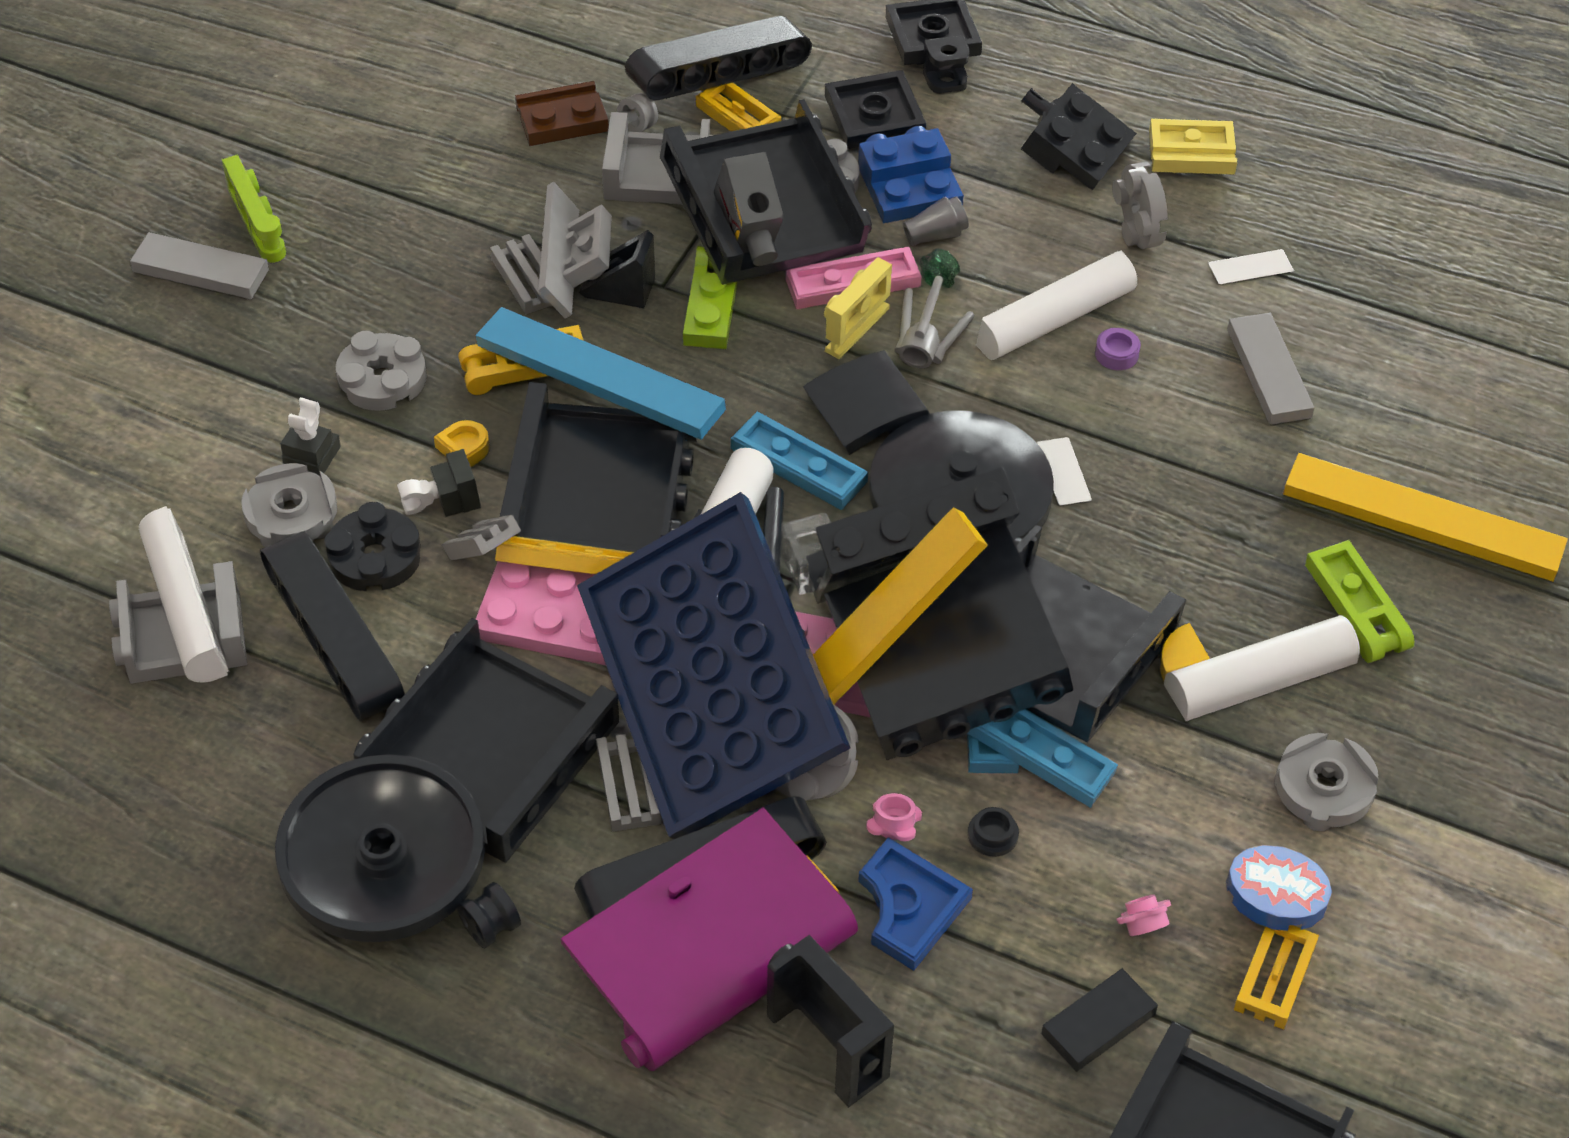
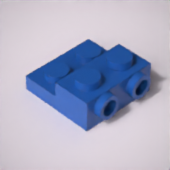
M915 126L910 128L904 135L887 138L884 134H874L865 142L859 143V171L883 224L914 218L943 197L948 199L958 197L963 205L964 195L950 168L951 154L938 128L926 130L922 126Z

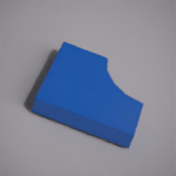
M889 837L859 871L858 882L873 895L879 909V921L872 933L871 944L913 971L972 899V888Z

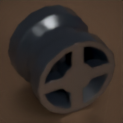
M495 882L484 887L482 895L477 899L467 898L457 905V911L463 925L475 942L482 948H487L496 940V935L503 930L512 931L521 925L519 913L511 898Z

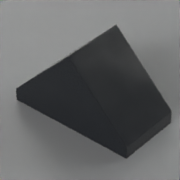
M646 230L610 251L609 268L600 277L583 282L579 293L589 299L644 309L655 281L654 235L649 230Z

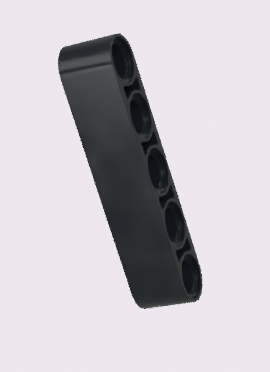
M776 16L642 47L629 56L626 61L625 72L649 99L654 101L663 100L797 67L809 57L812 50V42L787 17Z
M302 531L260 549V557L271 582L355 717L359 721L365 720L388 709L394 700L402 699L405 692L396 671L309 535Z
M792 796L763 806L805 855H808L811 860L823 851L827 843L803 798ZM763 807L586 872L575 883L574 889L588 920Z

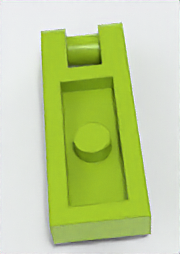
M238 155L222 159L228 191L261 258L267 259L269 263L281 261L286 255L284 240L280 238L282 234L280 219L273 215L267 197L265 195L258 196L260 188L253 169L245 170Z
M697 246L683 330V346L727 349L737 282L722 285L717 274L709 272V269L714 268L704 247Z
M1349 540L1308 553L1305 563L1306 568L1338 615L1346 617L1352 624L1358 637L1360 655L1365 662L1372 663L1383 659L1385 653L1392 650L1400 653L1414 647L1415 641L1411 628ZM1382 625L1386 632L1378 634L1374 627Z

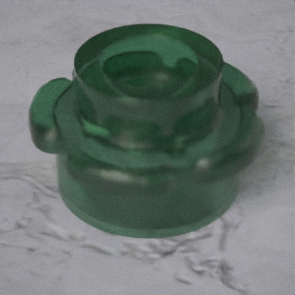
M936 248L920 259L921 276L927 284L932 286L936 276L943 278L941 286L950 288L955 284L953 279L960 272V266L951 253L944 249Z

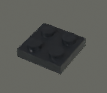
M903 70L825 83V98L842 139L847 145V149L858 148L859 143L865 142L874 134H884L889 138L904 135L910 128L915 126H922L926 129V121Z

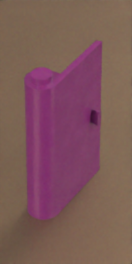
M763 807L563 936L561 944L623 1020L626 1038L621 1041V1046L630 1062L637 1068L644 1065L650 1071H655L767 995V966L772 956L781 947L787 944L795 945L810 934L828 953L855 935L858 931V924L845 900Z

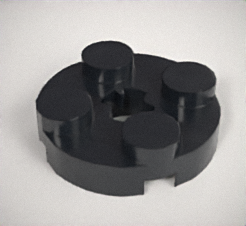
M379 502L363 504L358 511L352 512L339 520L325 536V547L332 573L341 584L354 590L367 591L366 586L382 585V590L394 588L408 580L419 566L421 544L419 532L415 524L404 514L392 509H386ZM370 545H382L383 551L380 553H374V550L371 553H364L365 548Z

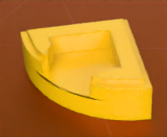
M1190 623L1172 632L1164 643L1160 664L1163 680H1165V676L1169 672L1210 659Z

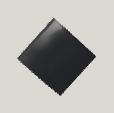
M884 350L843 363L803 386L849 455L885 431L890 435L903 424L930 414Z

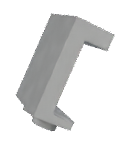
M611 112L602 167L604 200L682 204L660 159L663 133L629 132L628 113ZM702 119L700 135H685L687 140L713 136L710 132V119Z
M233 562L213 564L215 582L200 584L227 667L247 665L240 591ZM126 580L116 581L117 599L109 600L112 625L120 630V636L112 637V649L116 666L125 665L130 684L185 675L159 592L134 595L130 593Z

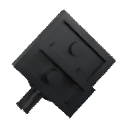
M1073 83L1060 98L1053 100L1051 103L1033 90V88L1021 100V103H1024L1040 116L1037 127L1023 144L1021 150L1052 174L1059 166L1063 167L1091 190L1096 187L1137 134Z

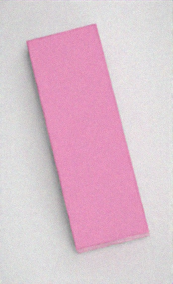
M904 247L786 270V282L796 309L827 304L834 295H840L851 284L855 274L861 269L865 270L877 257L892 264L890 292L921 287V274L910 247Z

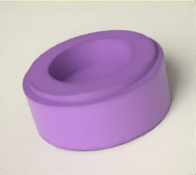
M1107 329L1097 338L1096 359L1101 365L1112 370L1129 369L1138 361L1141 346L1140 340L1133 332L1127 329Z

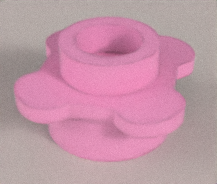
M891 793L881 796L873 804V811L875 813L873 818L867 821L866 828L868 832L873 835H882L885 838L889 837L892 840L910 841L914 839L916 835L915 822L920 821L922 818L920 808L915 806V803L909 797L902 794Z
M1155 895L1140 897L1125 903L1127 911L1117 918L1118 924L1126 923L1130 936L1149 933L1170 924L1166 911L1167 907L1171 906L1170 900L1157 902Z

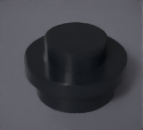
M985 808L976 814L969 823V842L976 851L983 855L992 857L1005 855L1012 851L1018 842V825L1012 815L1002 808Z

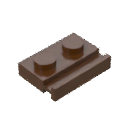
M594 81L515 95L517 112L519 111L520 120L529 146L607 132L609 129L608 117L600 95L596 91Z

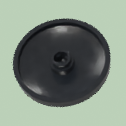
M943 411L915 418L894 430L883 441L872 461L869 492L874 509L1004 467L1020 514L1008 528L1013 540L1018 537L1023 539L1035 525L1043 527L1051 509L1054 480L1052 469L1045 453L1020 428L1003 419L979 412ZM1001 495L1004 502L1007 501V496Z
M376 755L358 758L342 763L319 775L298 793L285 811L278 828L275 843V859L279 878L288 900L304 919L324 932L340 938L361 942H383L406 938L425 931L444 920L458 908L457 905L464 901L472 891L482 870L485 855V837L481 815L476 802L465 786L449 772L435 764L400 755Z

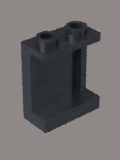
M810 934L795 945L787 944L781 947L772 956L767 966V1017L773 1023H777L793 1010L799 1009L837 1049L835 1094L849 1108L890 1077L894 1024Z

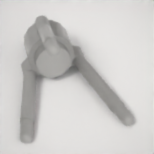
M941 276L935 277L920 321L910 327L913 290L906 288L904 292L900 336L895 351L904 363L914 368H927L932 362L940 364L947 349L974 318V313L968 311L939 344L938 330L929 322L943 282Z

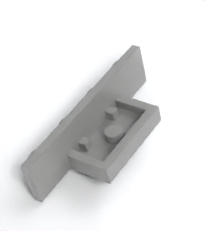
M555 182L547 185L546 205L544 208L545 216L542 232L538 292L548 306H553L564 318L572 315L574 287L587 280H594L600 277L609 268L612 215L601 204L579 217V209Z

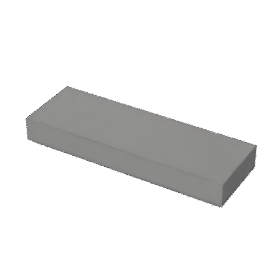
M148 232L130 260L133 272L247 299L253 298L269 271L267 259Z
M1271 312L1229 319L1227 330L1269 425L1312 418L1314 405Z

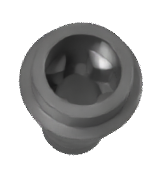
M943 197L914 218L903 222V229L911 246L923 242L961 236L962 230L969 228L967 214L958 197L951 199Z

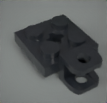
M918 0L887 4L885 18L903 65L923 64L925 80L934 93L940 94L965 90L967 87V73L964 65L968 63L969 57L980 56L982 53V41L965 0ZM949 77L954 80L946 82L941 80V78Z

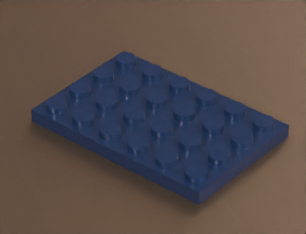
M742 492L577 585L670 838L676 839L698 831L851 748L751 502Z

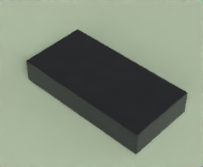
M1122 968L1043 1024L1041 1034L1068 1064L1078 1072L1156 1015L1158 1004Z

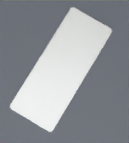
M1283 249L1209 262V266L1218 284L1294 271Z
M1064 437L1037 442L1050 463L1054 480L1053 491L1058 504L1061 506L1091 501L1089 490L1070 439Z

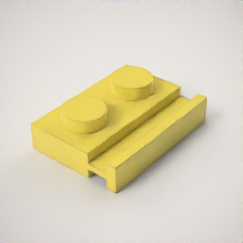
M1151 119L1149 138L1153 162L1152 172L1235 174L1237 158H1235L1236 145L1233 121Z
M877 257L865 270L861 269L855 274L851 284L840 295L836 294L829 300L824 311L826 339L831 341L825 347L826 353L840 359L889 310L890 304L884 301L890 296L892 264Z

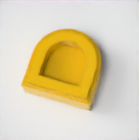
M458 421L434 436L435 448L445 456L448 453L464 449L470 467L484 459L489 452L488 432L482 424L475 421Z

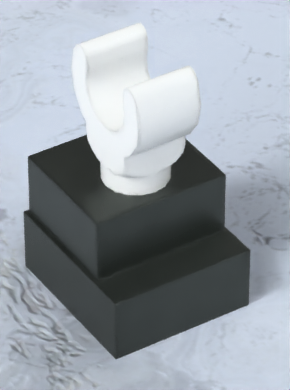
M300 398L299 416L289 414L288 424L290 429L280 443L283 464L298 463L307 465L308 472L316 473L320 476V471L325 473L341 447L339 435L331 433V429L318 426L320 414L318 402Z
M464 449L446 454L448 462L430 467L433 481L410 479L397 484L406 515L421 512L426 506L432 504L434 499L438 498L445 517L481 508L476 481Z

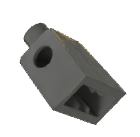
M766 152L726 158L723 161L713 193L743 253L750 252L754 265H767L778 257L774 243L783 222V211Z

